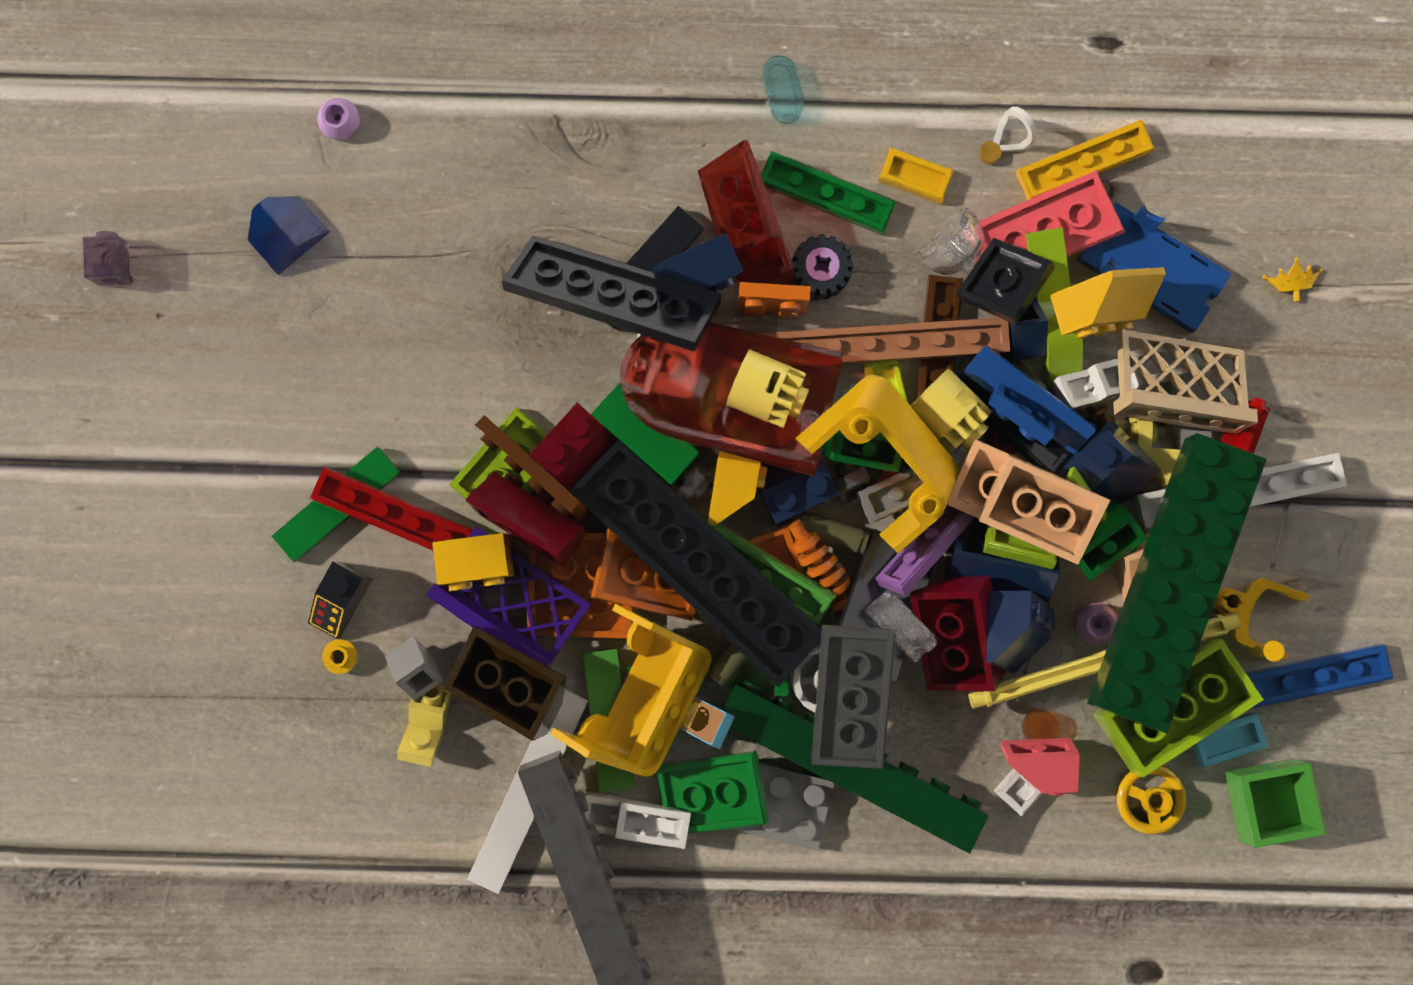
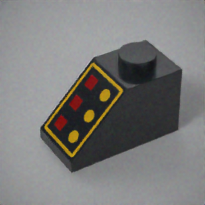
M332 561L315 592L308 624L336 639H340L373 578L343 562Z

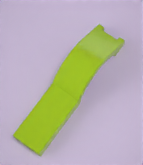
M1063 227L1025 234L1027 251L1052 261L1055 268L1035 297L1048 319L1047 360L1044 367L1047 387L1053 386L1052 381L1057 377L1082 371L1083 338L1077 339L1076 334H1061L1050 297L1053 293L1071 287Z

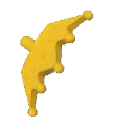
M1298 257L1294 258L1295 262L1287 275L1283 269H1279V274L1276 278L1267 277V275L1262 277L1263 280H1267L1278 292L1293 291L1294 302L1300 301L1299 290L1311 289L1319 273L1323 271L1322 268H1319L1318 272L1312 273V267L1308 265L1307 270L1304 272Z

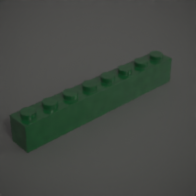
M747 680L744 681L743 685L735 682L721 709L735 716L729 729L969 854L971 853L989 817L988 814L980 809L983 803L964 793L961 799L948 793L951 788L949 785L933 777L930 782L917 777L919 770L903 761H900L898 766L886 761L887 753L884 756L883 769L812 765L811 755L815 716L807 712L804 718L792 712L795 705L778 696L775 697L774 701L761 695L764 689Z

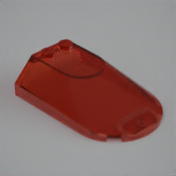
M710 323L695 352L640 335L630 345L624 355L621 364L620 383L624 399L634 415L645 425L660 434L815 477L822 446L811 454L795 438L832 406L844 354L839 351ZM749 349L806 373L802 387L809 389L808 395L798 418L789 416L784 428L726 405L735 378Z

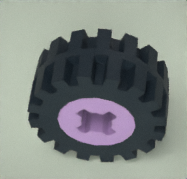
M819 234L816 238L811 236L807 238V241H802L797 250H795L791 262V278L795 282L794 285L811 286L810 296L816 300L819 298L826 300L830 299L833 295H838L849 282L853 268L850 250H846V244L842 241H836L834 236L827 238L825 234Z

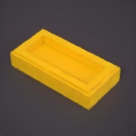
M890 147L878 182L941 205L954 170Z

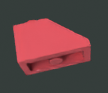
M1071 738L1001 740L1000 747L1008 764L1042 794L1061 796L1065 793L1078 792L1080 754Z

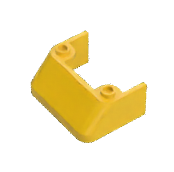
M869 375L857 383L795 439L807 451L813 454L839 430L849 441L856 444L870 441L879 432L884 435L923 482L911 494L908 503L909 508L879 534L897 553H900L941 517L954 489L959 466L891 382L879 375Z
M615 604L612 611L633 621L627 634L629 649L638 653L633 666L608 716L598 713L589 716L582 723L577 736L553 728L550 734L588 759L643 777H649L661 767L710 667L711 653L707 648Z

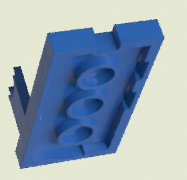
M1115 202L1113 206L1125 229L1124 234L1083 251L1077 262L1098 275L1111 270L1164 267L1166 275L1151 308L1187 331L1195 332L1210 307L1205 305L1208 298L1213 300L1218 297L1231 273L1157 228L1165 218L1154 215L1146 209L1145 205L1136 213H1133Z

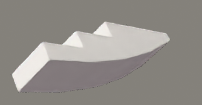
M1160 347L1157 350L1169 366L1176 360L1167 348ZM1142 349L1131 351L1138 360L1146 354ZM1190 353L1188 358L1196 365L1193 355ZM1118 358L1094 364L1087 370L1057 377L1052 383L1058 398L1073 410L1119 398ZM1150 358L1142 364L1154 379L1162 373ZM1180 363L1173 369L1179 377L1189 374ZM1134 371L1131 374V388L1144 390L1147 387L1146 383ZM1165 376L1159 384L1169 381L1168 378Z
M582 790L589 811L584 814L589 825H596L598 833L614 835L617 839L685 849L691 816L690 812Z

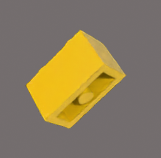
M497 533L432 542L437 585H448L449 591L470 589V582L483 580L484 587L505 584V577L514 576L509 534Z

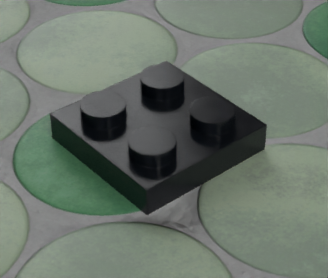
M993 238L956 292L959 300L1017 325L1055 268L1052 261Z

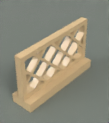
M1124 329L1116 333L1120 398L1113 402L1114 415L1238 434L1258 423L1257 409L1249 408L1244 350ZM1129 342L1137 343L1146 353L1140 360L1129 350ZM1160 347L1167 348L1176 358L1170 366L1157 352ZM1191 352L1197 353L1207 365L1199 370L1188 358V355ZM1148 358L1162 372L1156 379L1142 365ZM1220 358L1232 359L1233 373L1231 375L1218 362ZM1179 363L1193 377L1187 384L1173 370ZM1210 368L1223 382L1217 389L1204 376ZM1134 371L1146 383L1147 387L1144 390L1131 388V374ZM1165 376L1178 390L1175 395L1168 394L1159 384ZM1195 382L1209 395L1206 400L1199 399L1190 389ZM1227 387L1235 395L1236 405L1229 404L1220 392Z

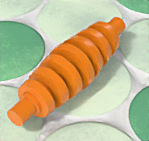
M796 520L788 526L795 538L792 548L795 554L801 553L798 561L801 566H806L804 568L805 576L810 579L812 578L818 585L836 594L829 610L836 611L834 616L840 621L851 590V580L848 575H844L846 570L842 563H836L838 558L832 552L827 553L829 547L824 542L817 543L820 540V536L816 532H807L802 522Z

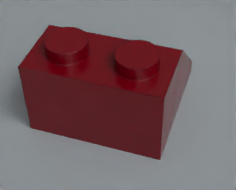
M577 402L529 455L570 491L618 439Z

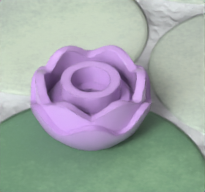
M334 98L326 101L320 107L317 122L321 132L326 137L346 140L354 135L359 128L360 117L353 103L343 98ZM336 116H340V120L336 121Z
M1091 603L1080 609L1076 615V634L1091 646L1106 645L1110 642L1118 617L1107 605ZM1097 621L1100 622V627H1099V628H1097V627L1095 626V623H1096Z

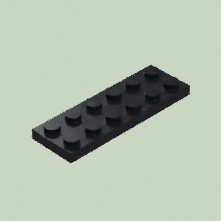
M532 235L502 279L504 291L694 352L721 304L720 293Z

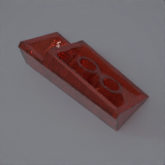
M743 140L698 170L715 234L717 237L726 233L743 269V272L737 275L739 285L740 282L791 285L794 282L795 267L749 141Z

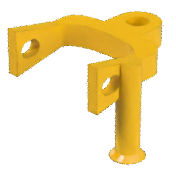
M1264 578L1252 580L1246 586L1244 592L1231 588L1220 589L1213 610L1223 616L1236 613L1241 622L1240 628L1231 630L1232 640L1249 648V654L1252 657L1266 658L1272 662L1287 660L1289 653L1285 652L1284 646L1280 642L1272 640L1266 644H1261L1249 637L1248 627L1252 609L1259 596L1266 589L1297 602L1308 601L1310 594ZM1225 597L1231 599L1230 607L1227 605V600H1224Z

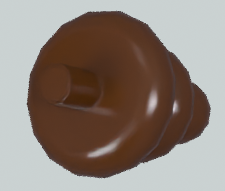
M1102 405L1096 410L1092 406L1085 409L1090 414L1087 420L1093 425H1099L1097 431L1111 419L1116 422L1113 416L1105 417L1109 411L1107 405Z

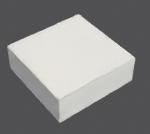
M1014 768L993 790L1020 816H1023L1042 795L1038 789Z

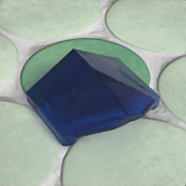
M300 196L267 197L252 209L247 240L275 273L280 275L330 231Z

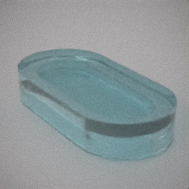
M772 56L765 62L762 72L770 112L773 118L780 123H793L800 118L804 108V99L796 67L793 61L786 56Z

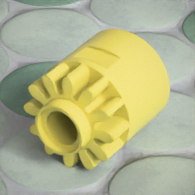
M749 349L735 378L726 405L784 428L788 417L791 416L797 419L809 392V389L802 387L806 373Z
M949 368L910 405L949 453L959 445L967 450L975 439L978 440L989 428L983 421L992 412Z

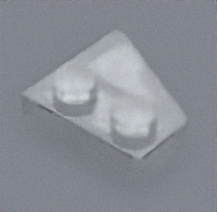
M1050 639L1027 661L1023 675L1074 660L1072 645ZM1078 679L1016 698L1017 702L1081 722L1085 718L1078 696V690L1080 689Z

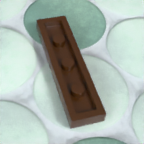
M483 415L475 424L484 433L480 440L495 453L502 449L508 455L503 461L518 474L523 470L531 476L527 483L543 496L546 492H549L555 498L551 505L564 517L568 518L572 513L582 521L590 512L585 505L488 417Z

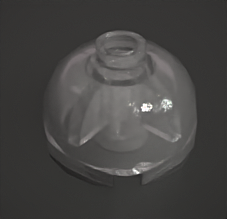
M966 208L964 212L962 209L958 210L941 222L933 230L936 233L932 236L931 242L928 244L924 239L915 250V255L931 271L941 275H952L961 270L965 274L971 271L979 260L977 256L984 246V231L977 217L969 208Z

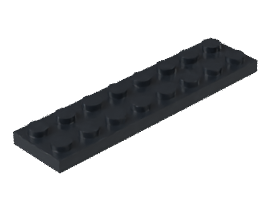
M619 439L570 490L572 495L585 505L777 687L787 679L820 643L822 630Z

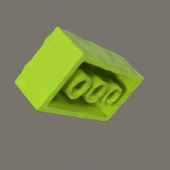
M1208 639L1198 647L1167 734L1154 731L1101 709L1094 712L1093 716L1130 772L1143 778L1264 699L1223 639Z

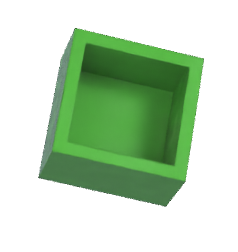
M1292 758L1225 771L1239 841L1258 848L1326 835L1311 763Z

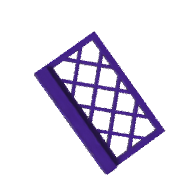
M476 526L469 537L490 534ZM512 549V559L519 563L521 578L505 581V584L485 587L484 585L478 586V581L472 582V588L449 591L448 585H437L434 583L426 596L472 628L473 626L482 628L550 668L592 605ZM525 568L535 575L527 577ZM536 579L545 581L548 585L550 598L531 601L527 581ZM522 582L525 603L507 606L503 586ZM498 587L501 607L488 610L481 603L479 590ZM554 588L564 595L555 597ZM474 592L475 600L465 593ZM570 598L581 606L573 619L559 621L557 600ZM551 602L554 622L535 626L532 605ZM527 607L530 627L516 629L510 625L508 610ZM502 611L503 619L494 613ZM569 623L565 631L562 633L560 625ZM555 626L558 641L549 652L538 644L536 630ZM531 631L532 639L522 632Z

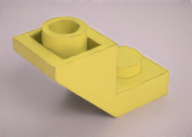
M1129 417L1128 436L1161 468V471L1153 479L1160 487H1167L1180 450L1152 448V443H1155L1157 439V424L1153 423V421Z
M438 684L415 701L411 699L408 726L397 750V760L432 767L442 741L452 694L444 690L443 685Z

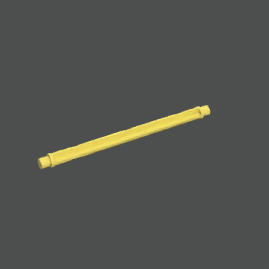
M1236 613L1225 616L1219 614L1210 618L1201 641L1220 635L1223 636L1228 634L1230 630L1240 628L1241 622ZM1106 650L1000 682L995 691L969 693L970 704L973 709L985 705L991 707L1000 702L1098 673Z

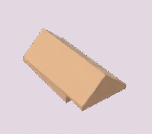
M975 439L958 465L959 472L947 505L978 518L982 523L1078 565L1110 500Z

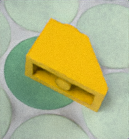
M720 449L708 524L715 526L755 498L757 487L764 488L767 467L761 466L762 455Z

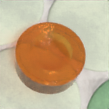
M1034 709L1024 716L1021 730L1026 739L1056 738L1059 725L1055 716L1050 712Z

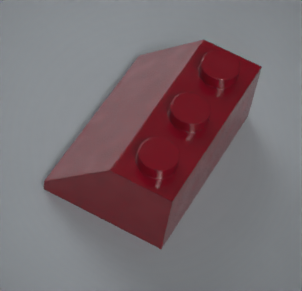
M495 472L492 473L468 495L465 501L476 514L563 568L586 534L584 527L580 525L582 521L572 513L568 518L564 517L559 511L551 507L552 500L545 495L542 496L537 491L533 495L521 489L524 484L508 473L504 477Z
M990 576L954 577L911 591L910 598L927 691H995L1006 674L986 662L989 591H993Z

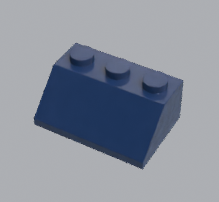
M976 517L947 549L945 556V580L962 576H990L993 591H1032L1048 603L1060 576L1059 556H1057V563L1054 568L1048 569L984 553L987 524L980 522Z

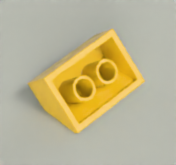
M1164 267L1111 270L1051 294L1050 297L1061 334H1076L1077 339H1082L1092 335L1099 337L1112 332L1115 335L1122 329H1134L1132 323L1146 318L1166 275Z

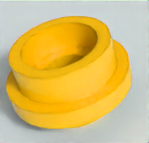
M336 639L329 642L322 652V662L325 668L334 674L349 672L354 668L358 660L356 647L345 639ZM337 650L344 653V660L341 663H337L334 660V653Z

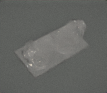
M886 589L865 611L881 628L895 629L896 645L915 663L925 652H929L937 645L938 639L897 597L896 593Z

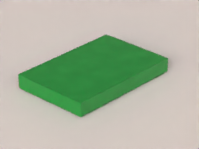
M757 751L662 764L656 772L662 806L691 813L688 834L763 825L770 822Z

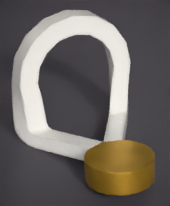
M1019 107L1008 109L999 121L994 140L987 141L980 147L978 152L980 160L988 165L994 164L1001 157L1002 152L1028 150L1037 138V128L1030 115ZM1011 116L1019 118L1028 131L1027 139L1019 144L999 145L1004 127Z

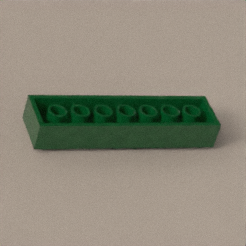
M1199 433L1184 439L1087 701L1088 705L1154 731L1168 733L1267 461L1266 458Z

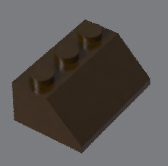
M473 626L443 689L534 741L548 734L563 704L566 676L482 628Z

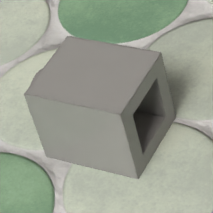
M414 636L385 655L395 683L414 701L444 681L433 655Z

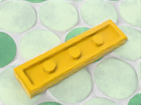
M1141 119L1019 168L1015 173L1027 200L1095 170H1097L1098 174H1102L1149 155L1155 148Z

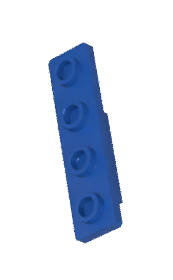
M987 345L982 347L965 368L964 373L991 393L988 404L992 406V412L1004 421L1010 419L1020 427L1019 431L1032 442L1038 440L1046 446L1053 439L1069 452L1075 454L1096 431L1095 425Z

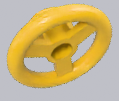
M1160 766L1148 775H1157L1166 780L1158 787L1142 790L1132 785L1140 776L1134 775L1129 771L1119 784L1116 798L1118 810L1123 820L1134 830L1151 835L1161 834L1175 827L1184 815L1187 800L1184 786L1176 774L1168 768ZM1174 790L1176 800L1173 812L1167 819L1161 822L1160 817L1167 815L1172 809L1173 800L1170 792ZM1156 794L1158 798L1157 803L1151 806L1149 800L1151 796ZM1128 795L1141 801L1144 810L1148 813L1149 824L1141 822L1131 813L1127 802Z

